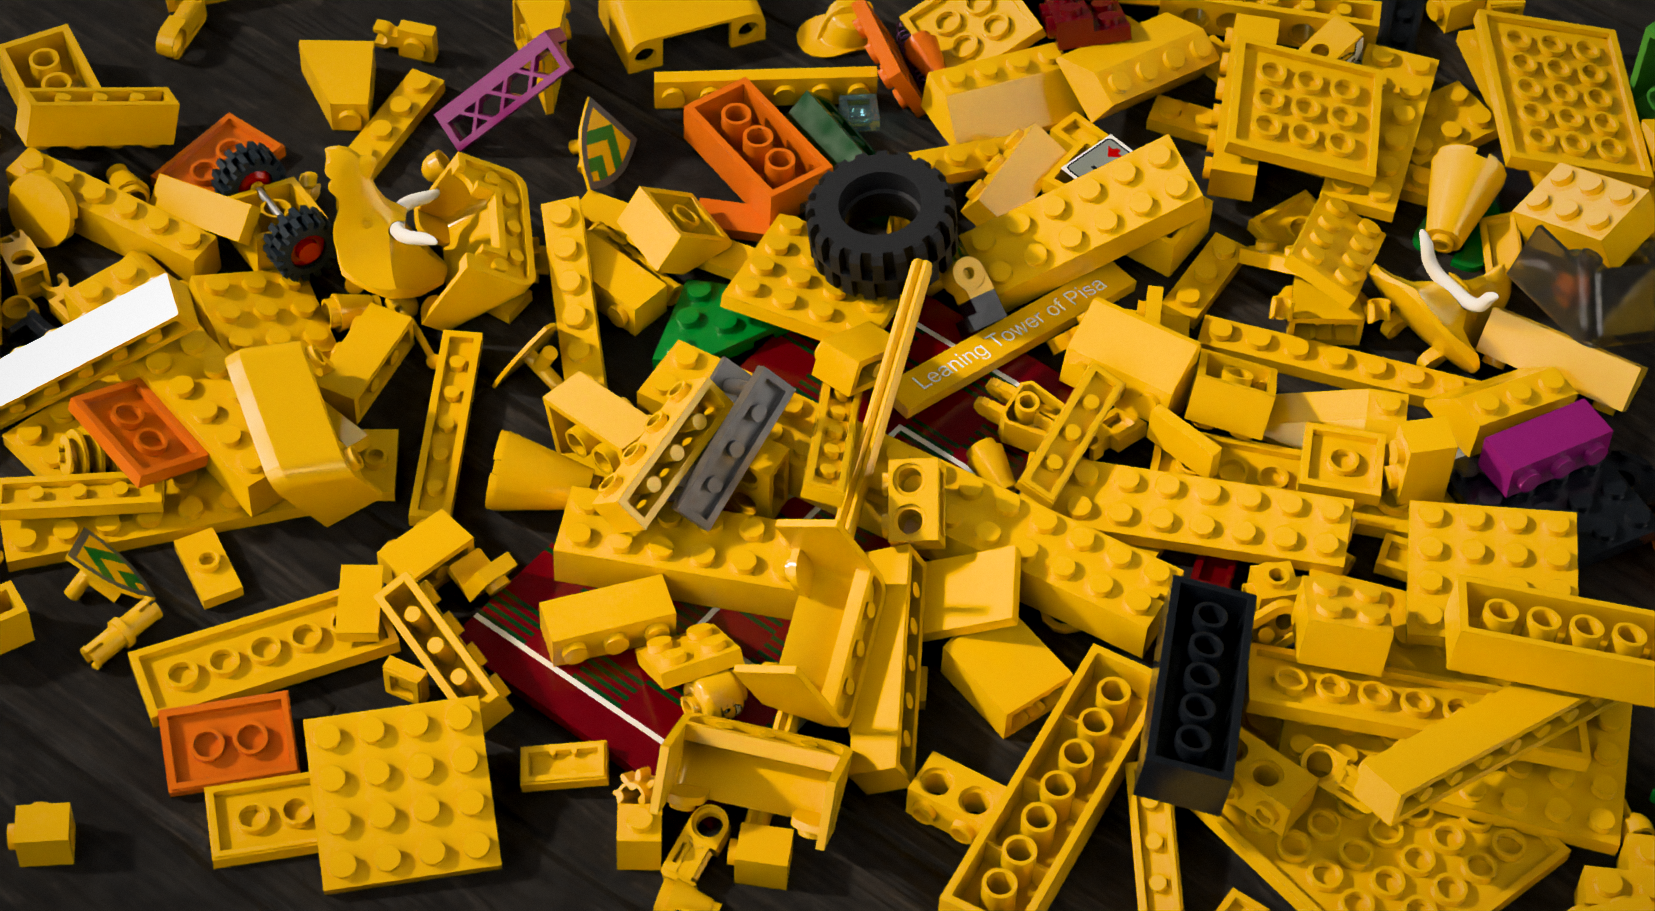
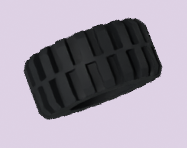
M888 150L877 151L876 155L867 156L866 152L855 155V160L848 162L845 159L834 166L835 171L831 172L828 170L818 180L819 185H815L812 188L805 212L811 256L814 258L816 269L821 275L825 276L826 281L837 289L842 286L843 292L854 297L862 294L866 300L877 301L878 297H887L888 300L899 299V295L902 294L911 262L914 259L919 258L932 263L933 272L929 287L940 278L939 272L945 273L953 262L952 258L957 254L959 231L953 189L946 182V177L940 170L935 167L931 169V164L919 157L914 160L912 155L908 153L898 152L897 155L889 154ZM880 216H896L911 221L909 225L901 230L883 235L865 234L854 230L862 222Z

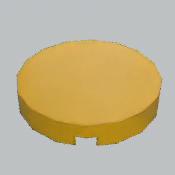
M37 170L21 175L12 183L8 193V212L16 230L22 229L35 246L49 248L66 242L74 234L76 227L73 228L74 220L78 218V207L73 193L58 176L52 177L46 174L47 171Z

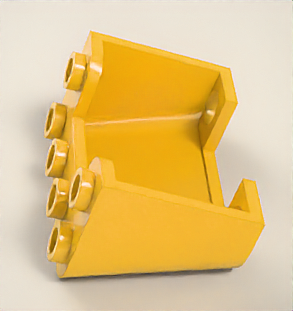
M598 0L599 18L628 74L663 66V39L728 22L729 45L731 48L765 40L766 23L758 0ZM749 23L752 31L740 34V28L744 24ZM649 48L653 49V53L644 60L635 59L640 51Z

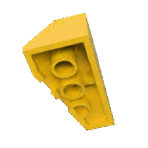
M1370 388L1276 394L1262 440L1272 445L1302 450L1306 422L1386 434L1384 465H1388L1390 441L1395 438L1398 423L1407 421L1409 394Z

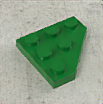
M687 279L652 358L653 368L655 370L678 339L716 357L724 356L730 359L755 348L754 342L771 334L777 338L790 332V330L720 307L722 293L729 284Z

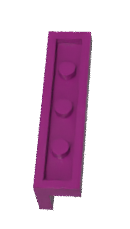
M560 27L542 32L434 114L457 151H464L575 68L560 46L568 40ZM552 53L560 67L551 74L538 71L539 61ZM522 74L529 75L526 93L521 95L510 92L512 81ZM537 77H538V78H543L542 81H540L538 84H536V83H537ZM494 95L501 96L498 114L494 116L483 113V105L488 99ZM509 98L515 99V101L509 105ZM466 116L474 117L472 133L463 139L454 124ZM482 119L487 120V122L481 126Z

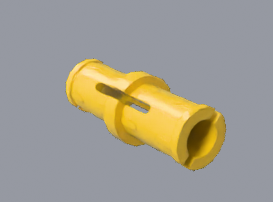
M144 596L139 603L120 618L113 617L107 623V629L86 646H83L80 649L82 656L88 663L93 660L94 662L91 666L99 670L104 663L124 647L131 648L136 644V637L163 617L160 607L156 602L150 606L152 599Z

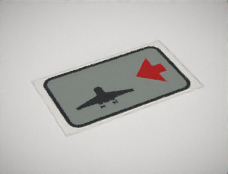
M1110 134L1061 167V169L1076 179L1133 150Z

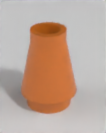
M929 31L916 32L905 41V57L926 78L928 72L947 68L938 39L935 35H931Z

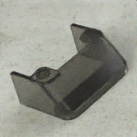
M1537 225L1506 273L1517 286L1570 337L1586 347L1602 348L1655 341V242L1650 237L1621 267L1608 268L1602 263L1603 258L1596 251L1589 248L1568 250L1543 225Z

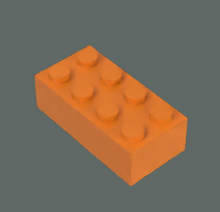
M746 76L684 106V139L745 203L750 204L769 226L772 225L779 213L797 216L805 212L812 188L815 185H819L818 180L828 170L833 172L832 164Z

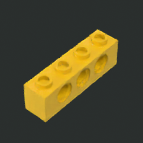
M1240 727L1234 781L1226 801L1233 803L1254 817L1261 825L1283 836L1311 806L1320 779Z

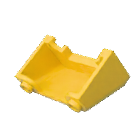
M459 151L429 189H439L440 195L432 202L414 208V221L417 231L428 233L437 239L438 244L436 245L443 247L444 261L448 266L446 288L440 296H429L421 305L422 325L441 331L452 330L524 294L536 279L529 197L525 181L510 169Z

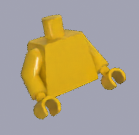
M1295 275L1293 285L1285 286L1278 296L1272 297L1269 319H1274V317L1278 320L1287 319L1286 334L1331 345H1359L1365 321L1368 324L1378 320L1391 321V301L1385 298L1369 300L1360 290L1357 299L1347 309L1301 277Z

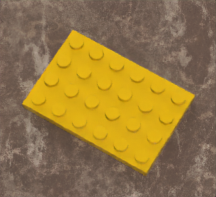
M1478 8L1473 21L1505 167L1549 174L1559 162L1638 187L1649 188L1654 176L1616 30Z

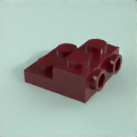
M1045 0V3L1039 4L1041 24L1046 28L1048 39H1054L1059 51L1132 40L1131 26L1118 0H1094L1089 5H1086L1085 0Z

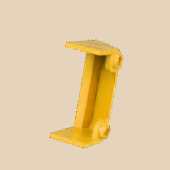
M304 340L244 348L225 358L228 373L263 470L269 483L280 496L326 527L383 498L381 490L363 478L360 469L364 467V463L357 449L352 445L347 447L337 438L316 381L334 371L335 367L330 360L322 355L315 344L309 345Z
M777 519L775 527L793 548L791 556L785 564V576L798 594L779 664L777 662H764L762 665L735 664L733 673L763 705L827 727L846 728L854 718L885 603V580L881 572L838 519Z
M687 713L681 716L660 746L649 813L658 815L666 802L669 803L671 808L685 812L694 811L696 806L705 804L707 800L790 817L791 825L798 829V834L804 838L817 840L815 849L824 851L835 829L853 750L844 744L707 714Z

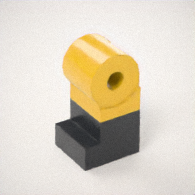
M970 256L961 257L952 262L948 270L942 273L943 287L954 296L964 318L955 323L961 338L1007 317L992 282L979 260Z

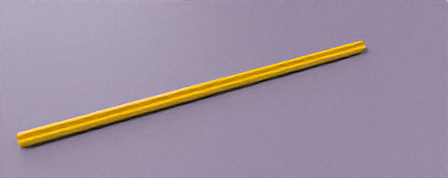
M916 258L911 262L849 470L845 498L842 508L838 507L835 517L853 539L933 272V265L928 260ZM778 710L772 729L797 734L801 717ZM748 809L745 823L769 826L773 814Z

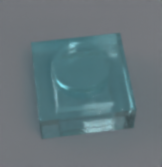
M876 94L839 95V112L857 132L879 131L880 116Z

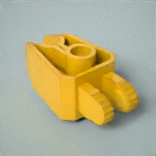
M990 378L985 386L988 391L987 393L1005 403L1006 406L985 396H978L973 404V408L982 417L984 416L986 419L999 425L998 435L1002 443L1027 452H1036L1065 404L1033 380L1021 382L1018 387H1015L1007 382H1003L1001 379Z

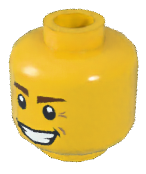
M727 669L685 683L683 687L684 696L681 697V707L685 714L701 713L732 719L741 714L744 701L747 699V689L742 681L733 673V669Z

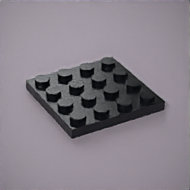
M1480 454L1470 458L1465 455L1454 461L1446 491L1457 504L1577 512L1578 570L1655 540V514L1607 457L1598 464L1586 465L1571 471L1561 479L1554 478L1537 485L1529 492H1520L1507 498L1504 497L1478 466Z

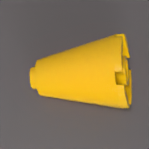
M1451 144L1442 146L1431 161L1425 231L1433 241L1434 250L1441 253L1457 251L1463 246L1505 184L1507 173L1504 165L1490 153L1487 159L1476 154L1478 148L1471 145Z
M501 430L494 452L493 470L489 475L485 508L493 511L565 510L572 486L598 490L601 479L594 478L595 469L512 431Z

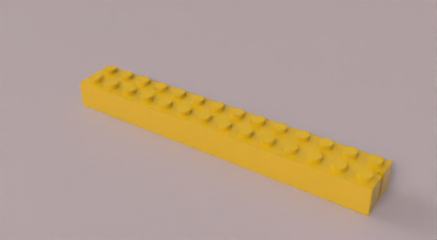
M678 339L637 391V409L646 415H653L655 412L660 411L668 400L666 397L668 391L674 384L680 380L686 381L710 377L721 358ZM794 392L767 438L790 448L788 494L836 516L838 507L800 497L818 403ZM859 421L857 423L851 463L863 426V423ZM885 434L858 526L883 537L882 515L883 513H888V497L884 498L882 493L883 472H888L889 459L935 458V456ZM940 459L945 466L946 549L916 550L919 555L933 561L1016 545L1022 552L1020 602L1137 657L1143 658L1158 634L1161 610L1173 575L1183 577L1184 570ZM914 475L909 477L904 483V491L914 492L919 489L922 484V476ZM910 517L904 524V533L912 534L918 531L922 525V517Z

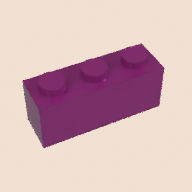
M1584 398L1486 437L1478 466L1504 497L1507 498L1520 492H1529L1537 485L1554 478L1561 479L1571 471L1586 465L1598 464L1608 453L1613 430Z

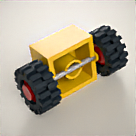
M248 141L247 148L242 143L235 145L236 152L232 153L230 149L225 151L224 154L227 156L225 161L221 158L216 161L220 169L212 170L211 175L214 177V180H211V183L215 189L214 191L262 208L249 246L229 239L253 271L278 270L286 279L290 278L295 282H298L300 277L304 282L309 281L311 273L316 277L322 275L320 269L323 266L327 269L332 266L329 259H337L333 241V225L325 213L295 177L288 178L285 175L287 173L285 167L264 144L259 142L256 145L254 141Z

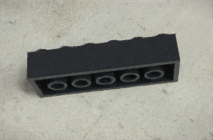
M1173 575L1161 610L1133 795L1221 816L1234 781L1257 595Z

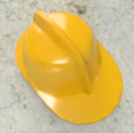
M836 0L829 6L825 14L815 16L804 22L799 27L797 33V42L803 52L813 57L830 58L866 50L865 45L868 44V38L863 40L852 22L857 16L851 4L857 0ZM867 1L870 7L874 10L872 3Z

